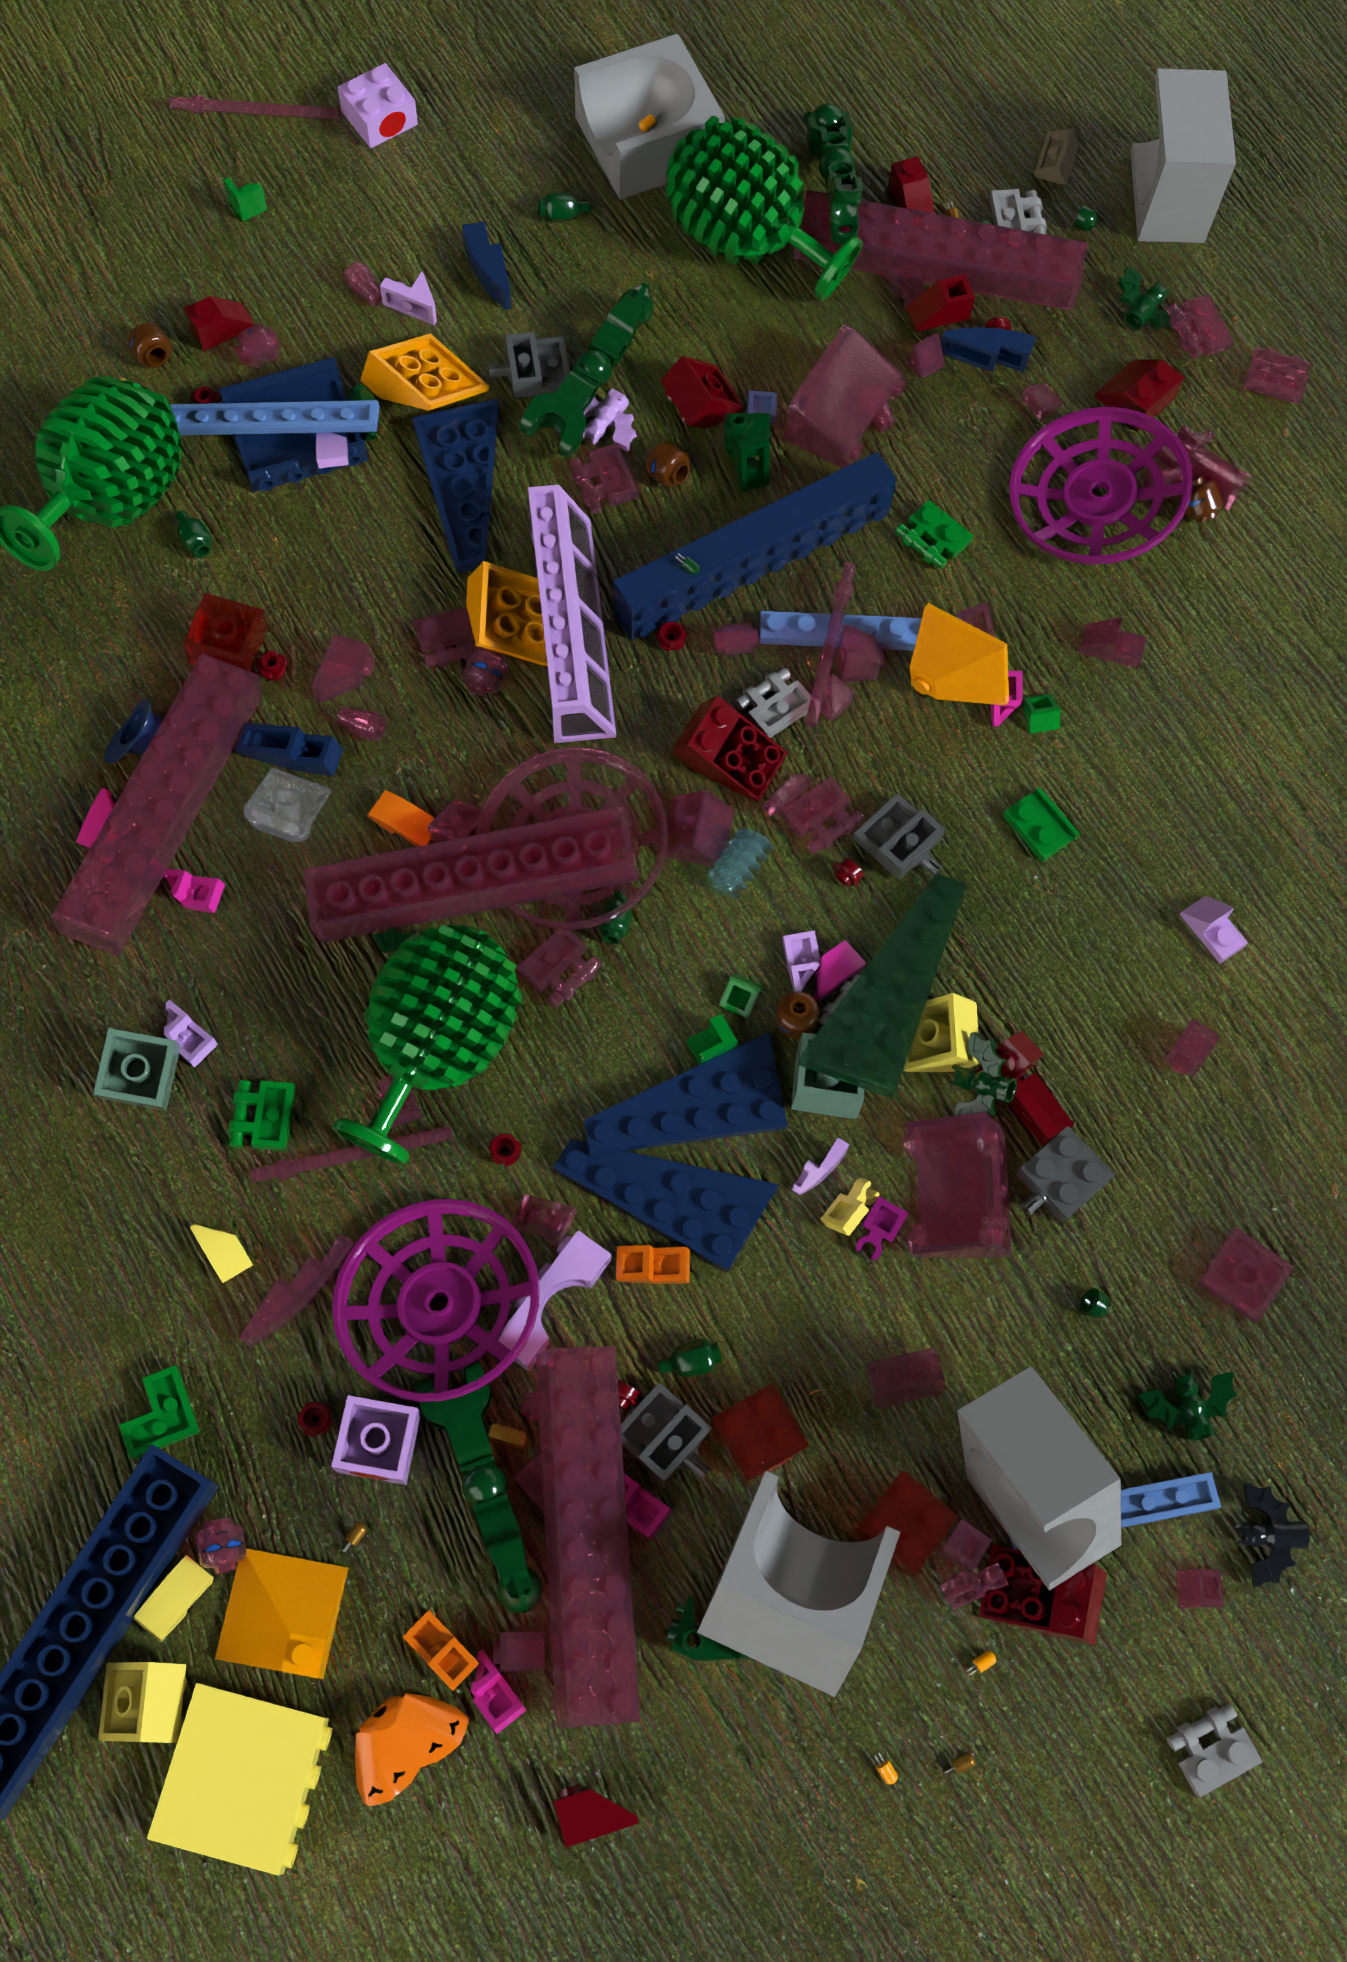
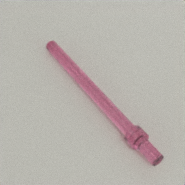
M192 95V98L170 97L169 100L170 109L192 110L193 113L205 114V111L339 120V108L214 100L205 99V96Z
M850 562L844 563L840 581L836 583L833 594L835 602L804 722L809 727L817 726L846 605L851 600L854 589L852 580L856 566Z
M451 1126L393 1138L392 1140L405 1149H411L452 1140L453 1135ZM356 1146L291 1160L290 1157L276 1160V1164L250 1169V1175L253 1183L277 1177L280 1180L293 1178L295 1173L377 1155Z

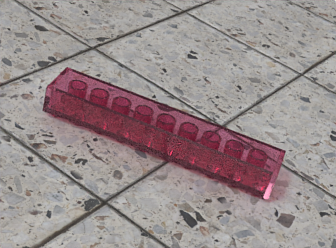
M807 190L803 206L805 205L799 228L835 254L843 244H835L831 240L826 193ZM865 200L859 203L858 238L863 241V246L850 269L934 284L938 280L966 274L973 292L1073 311L1080 290L1088 242ZM840 226L838 228L841 232H850L849 226ZM795 248L794 258L813 261Z
M201 653L52 914V920L60 934L119 957L237 743L245 723H248L263 695L259 675Z
M625 806L304 869L310 928L321 943L389 930L390 927L395 929L640 880L630 822Z
M616 1346L547 1348L536 1354L556 1727L572 1728L639 1722Z

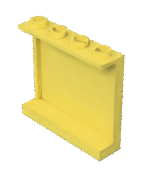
M196 1683L147 1839L278 1876L284 1874L286 1868H292L297 1855L298 1845L293 1844L297 1828L303 1829L308 1817L310 1805L305 1804L309 1788L314 1790L318 1783L321 1766L316 1765L320 1750L326 1751L331 1739L332 1728L327 1727L329 1718Z

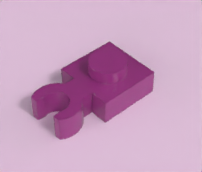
M878 1196L862 1227L870 1232L867 1236H863L858 1240L856 1251L860 1252L866 1243H871L875 1246V1252L871 1259L876 1261L882 1253V1240L885 1239L893 1243L909 1213Z

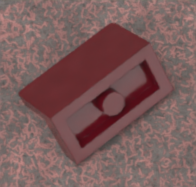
M1035 1073L1022 1081L1020 1079L1016 1080V1092L1009 1105L1043 1148L1067 1126L1070 1128L1074 1126V1122Z

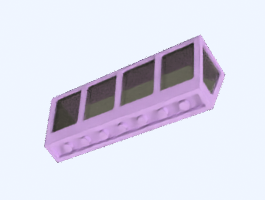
M560 485L528 487L530 529L535 549L552 703L554 743L615 738V719L590 519Z

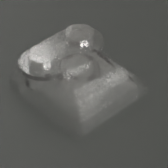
M271 768L245 804L244 816L249 820L251 826L259 831L290 842H301L310 836L311 825L329 797L331 789Z

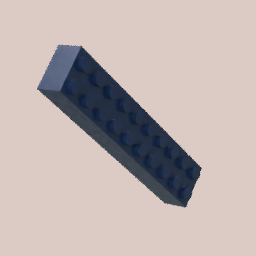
M878 452L863 458L614 580L613 613L631 640L640 636L646 637L656 628L667 622H676L682 615L692 610L698 611L704 608L708 602L718 597H727L734 589L744 584H753L761 576L771 571L777 572L787 563L795 559H803L813 550L821 546H829L847 533H856L863 525L873 520H882L889 513L897 479ZM677 554H681L684 558L689 556L700 565V572L697 575L688 573L681 567L682 563L675 558L677 556L684 562V559Z
M153 1444L150 1445L0 1673V1820L5 1819L132 1623L135 1614L142 1607L219 1488L217 1484Z

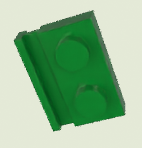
M1040 787L1032 794H1028L1006 809L1003 813L1004 819L1042 863L1065 848L1071 841H1075L1080 834Z

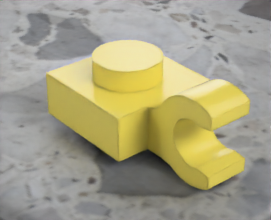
M860 1177L855 1181L847 1196L840 1193L820 1218L825 1226L850 1236L869 1211L865 1205H872L879 1196L878 1191L868 1188L871 1182Z

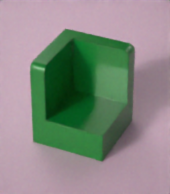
M229 177L223 180L228 202L242 221L268 210L263 187L260 183L253 185L251 182L237 189Z
M719 1014L709 1020V1027L688 1038L686 1044L698 1065H701L736 1048L737 1039L722 1014Z

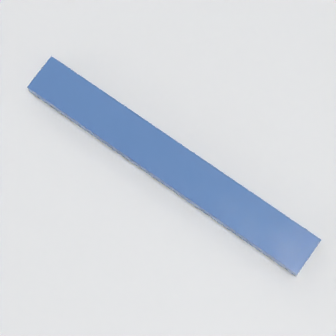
M378 400L170 404L173 415H175L180 435L377 432L380 410Z

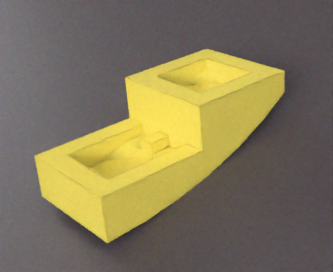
M186 1555L150 1595L135 1614L133 1620L159 1642H162L186 1616L187 1610L213 1583L214 1577Z

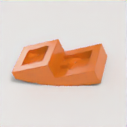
M384 790L367 815V817L392 835L396 832L421 851L427 846L442 824L422 809L387 790Z
M617 1246V1281L652 1284L689 1283L690 1249L688 1247Z
M430 1610L403 1636L408 1644L452 1691L479 1664Z

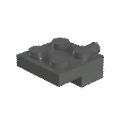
M535 332L505 335L506 364L489 365L490 378L508 376L512 384L514 398L556 392L570 373L564 336L536 339Z
M898 793L853 835V839L898 880L911 868L919 864L930 872L932 876H935L943 867L929 853L942 840L946 829L923 808L918 812Z
M1067 1126L1016 1173L1021 1182L1033 1193L1020 1207L1024 1211L1029 1205L1034 1203L1025 1212L1031 1216L1043 1204L1063 1224L1113 1179L1115 1174Z
M660 1382L612 1433V1437L663 1485L677 1470L685 1467V1465L700 1480L711 1470L695 1454L701 1442L710 1434L712 1427L687 1404L684 1405Z

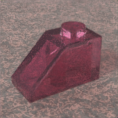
M843 625L836 655L841 683L876 680L880 667H884L885 664L883 649H878L876 637L851 625Z
M334 634L312 685L317 702L323 703L362 686L366 675L370 676L375 665V658L372 657L370 644Z

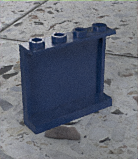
M334 357L219 389L223 403L348 401ZM335 432L334 434L346 437L349 465L318 468L316 460L317 433L234 434L253 493L271 490L279 485L299 482L304 478L318 474H327L332 470L346 466H356L361 462L368 461L364 439L362 440L359 432Z

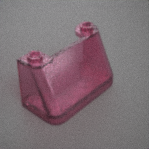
M844 324L793 397L788 410L784 438L841 468L849 466L852 460L856 462L859 459L864 445L861 444L862 435L886 399L891 401L894 397L899 398L906 386V382L903 381L904 374L857 330Z
M985 1112L907 1122V1133L904 1134L903 1138L904 1148L917 1161L920 1224H914L912 1231L908 1233V1246L913 1255L918 1258L1009 1257L1011 1254L1006 1148L1001 1126Z

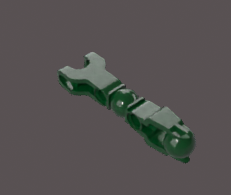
M826 103L819 105L813 112H806L803 121L807 127L808 151L811 155L817 156L819 160V173L825 180L831 240L835 244H844L849 238L858 237V206L862 201L863 184L861 176L856 177L855 162L850 154L853 134L851 118L846 111H841L834 104ZM840 226H849L850 232L844 233L838 228Z
M642 283L633 289H628L620 296L618 303L609 312L605 322L590 343L588 350L577 358L573 370L567 375L557 391L543 393L533 398L522 416L519 427L521 432L532 436L542 427L556 429L561 434L558 454L566 459L571 458L583 440V434L586 429L584 412L597 394L598 388L610 379L613 368L618 364L623 355L627 353L638 327L648 322L653 315L654 304L650 296L649 285Z
M479 1360L464 1368L467 1384L485 1375ZM428 1378L415 1381L416 1392L434 1393V1388ZM489 1384L455 1399L419 1402L426 1421L436 1429L444 1430L449 1435L464 1477L462 1483L463 1494L466 1500L473 1505L486 1549L500 1575L497 1585V1596L500 1603L510 1612L518 1614L529 1612L541 1600L543 1584L538 1573L528 1567L523 1539L506 1494L508 1488L507 1477L503 1470L496 1466L497 1463L484 1428V1415L489 1410L492 1401Z

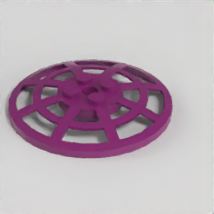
M1088 408L1069 413L1052 421L1040 429L1026 443L1012 468L1009 482L1010 503L1014 518L1022 532L1044 552L1059 559L1080 564L1116 563L1147 552L1161 543L1176 528L1190 502L1192 466L1188 453L1180 439L1157 419L1139 411L1126 408ZM1099 422L1098 439L1078 443L1064 451L1053 439L1058 434L1071 428ZM1111 422L1139 427L1150 432L1156 438L1144 450L1126 441L1110 439ZM1164 445L1172 451L1178 461L1183 482L1164 486L1161 470L1153 459ZM1043 446L1054 459L1044 470L1038 486L1022 484L1021 478L1027 464ZM1098 449L1097 459L1085 462L1080 466H1077L1071 459L1083 452ZM1110 449L1125 452L1134 456L1135 459L1125 466L1118 461L1109 459ZM1061 466L1069 474L1064 489L1048 488L1052 476ZM1146 466L1153 477L1155 487L1137 489L1134 475ZM1099 488H1104L1108 491L1106 495L1101 497L1093 495V491ZM1182 494L1181 503L1174 518L1160 533L1148 526L1158 514L1164 497ZM1019 495L1037 498L1040 514L1048 526L1035 533L1032 532L1022 515ZM1154 499L1149 512L1142 520H1139L1130 513L1137 500ZM1047 500L1065 501L1069 513L1055 521L1048 509ZM1079 521L1092 526L1091 538L1075 535L1065 529ZM1121 521L1130 528V530L1119 535L1103 538L1104 526ZM1057 534L1072 543L1090 546L1089 555L1066 552L1044 541ZM1137 534L1148 540L1146 543L1127 551L1102 555V546L1124 542Z
M455 1199L428 1200L406 1206L389 1214L372 1226L349 1252L339 1271L334 1289L332 1313L334 1330L340 1348L354 1369L367 1382L382 1392L400 1399L418 1402L444 1401L462 1397L482 1388L497 1378L514 1362L526 1345L534 1328L539 1309L540 1284L537 1267L529 1247L519 1232L505 1218L489 1208L469 1201ZM442 1214L470 1216L488 1223L493 1228L482 1244L464 1236L444 1235ZM428 1216L430 1237H425L408 1244L393 1256L377 1244L382 1238L398 1227L418 1218ZM504 1236L513 1243L521 1255L528 1272L529 1282L510 1286L504 1267L493 1254ZM445 1246L463 1248L475 1254L467 1265L462 1268L457 1264L446 1262ZM431 1248L432 1263L417 1269L413 1273L402 1265L404 1261L413 1255ZM368 1254L383 1267L372 1285L368 1306H347L352 1280L361 1262ZM488 1263L497 1277L500 1289L480 1293L474 1277L484 1264ZM393 1275L403 1284L398 1295L397 1304L380 1305L383 1290L389 1278ZM439 1296L448 1298V1304L443 1310H431V1304L435 1298ZM530 1296V1308L526 1324L518 1341L510 1350L497 1341V1339L500 1337L508 1321L511 1301ZM500 1304L497 1321L490 1334H488L476 1325L481 1307ZM399 1318L407 1330V1333L393 1347L384 1335L380 1319ZM347 1320H369L373 1338L385 1354L370 1368L364 1364L353 1346ZM467 1335L479 1345L466 1356L449 1362V1344ZM418 1341L426 1345L435 1346V1364L416 1362L406 1358L404 1355ZM487 1352L501 1361L494 1369L478 1380L448 1391L449 1372L471 1365ZM395 1364L416 1373L434 1374V1393L404 1390L387 1383L380 1377Z

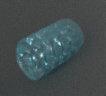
M748 828L738 829L735 833V838L729 841L728 848L722 851L721 858H718L715 861L714 867L708 871L707 877L709 882L724 896L739 899V895L734 889L745 891L747 886L743 880L752 881L753 874L749 870L759 871L760 865L756 860L765 861L767 855L764 851L772 852L773 844L765 836Z

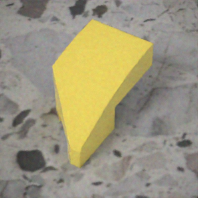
M192 1224L190 1226L222 1283L253 1266L235 1234L199 1224Z

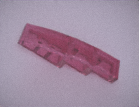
M340 1233L323 1261L319 1262L309 1256L291 1285L278 1278L239 1337L243 1344L249 1348L253 1347L283 1327L309 1305L342 1268L349 1252L355 1246L353 1241Z

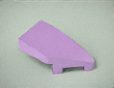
M330 432L316 434V460L318 468L349 465L346 437Z
M815 930L782 936L785 958L794 992H801L810 977L820 965Z
M168 1000L165 1008L168 1011L167 1026H164V1035L167 1039L175 1040L180 1044L179 1055L195 1068L218 1044L212 1036L194 1023L188 1014L171 1000Z
M837 1138L820 1167L808 1160L792 1191L802 1195L822 1182L843 1159L850 1144Z

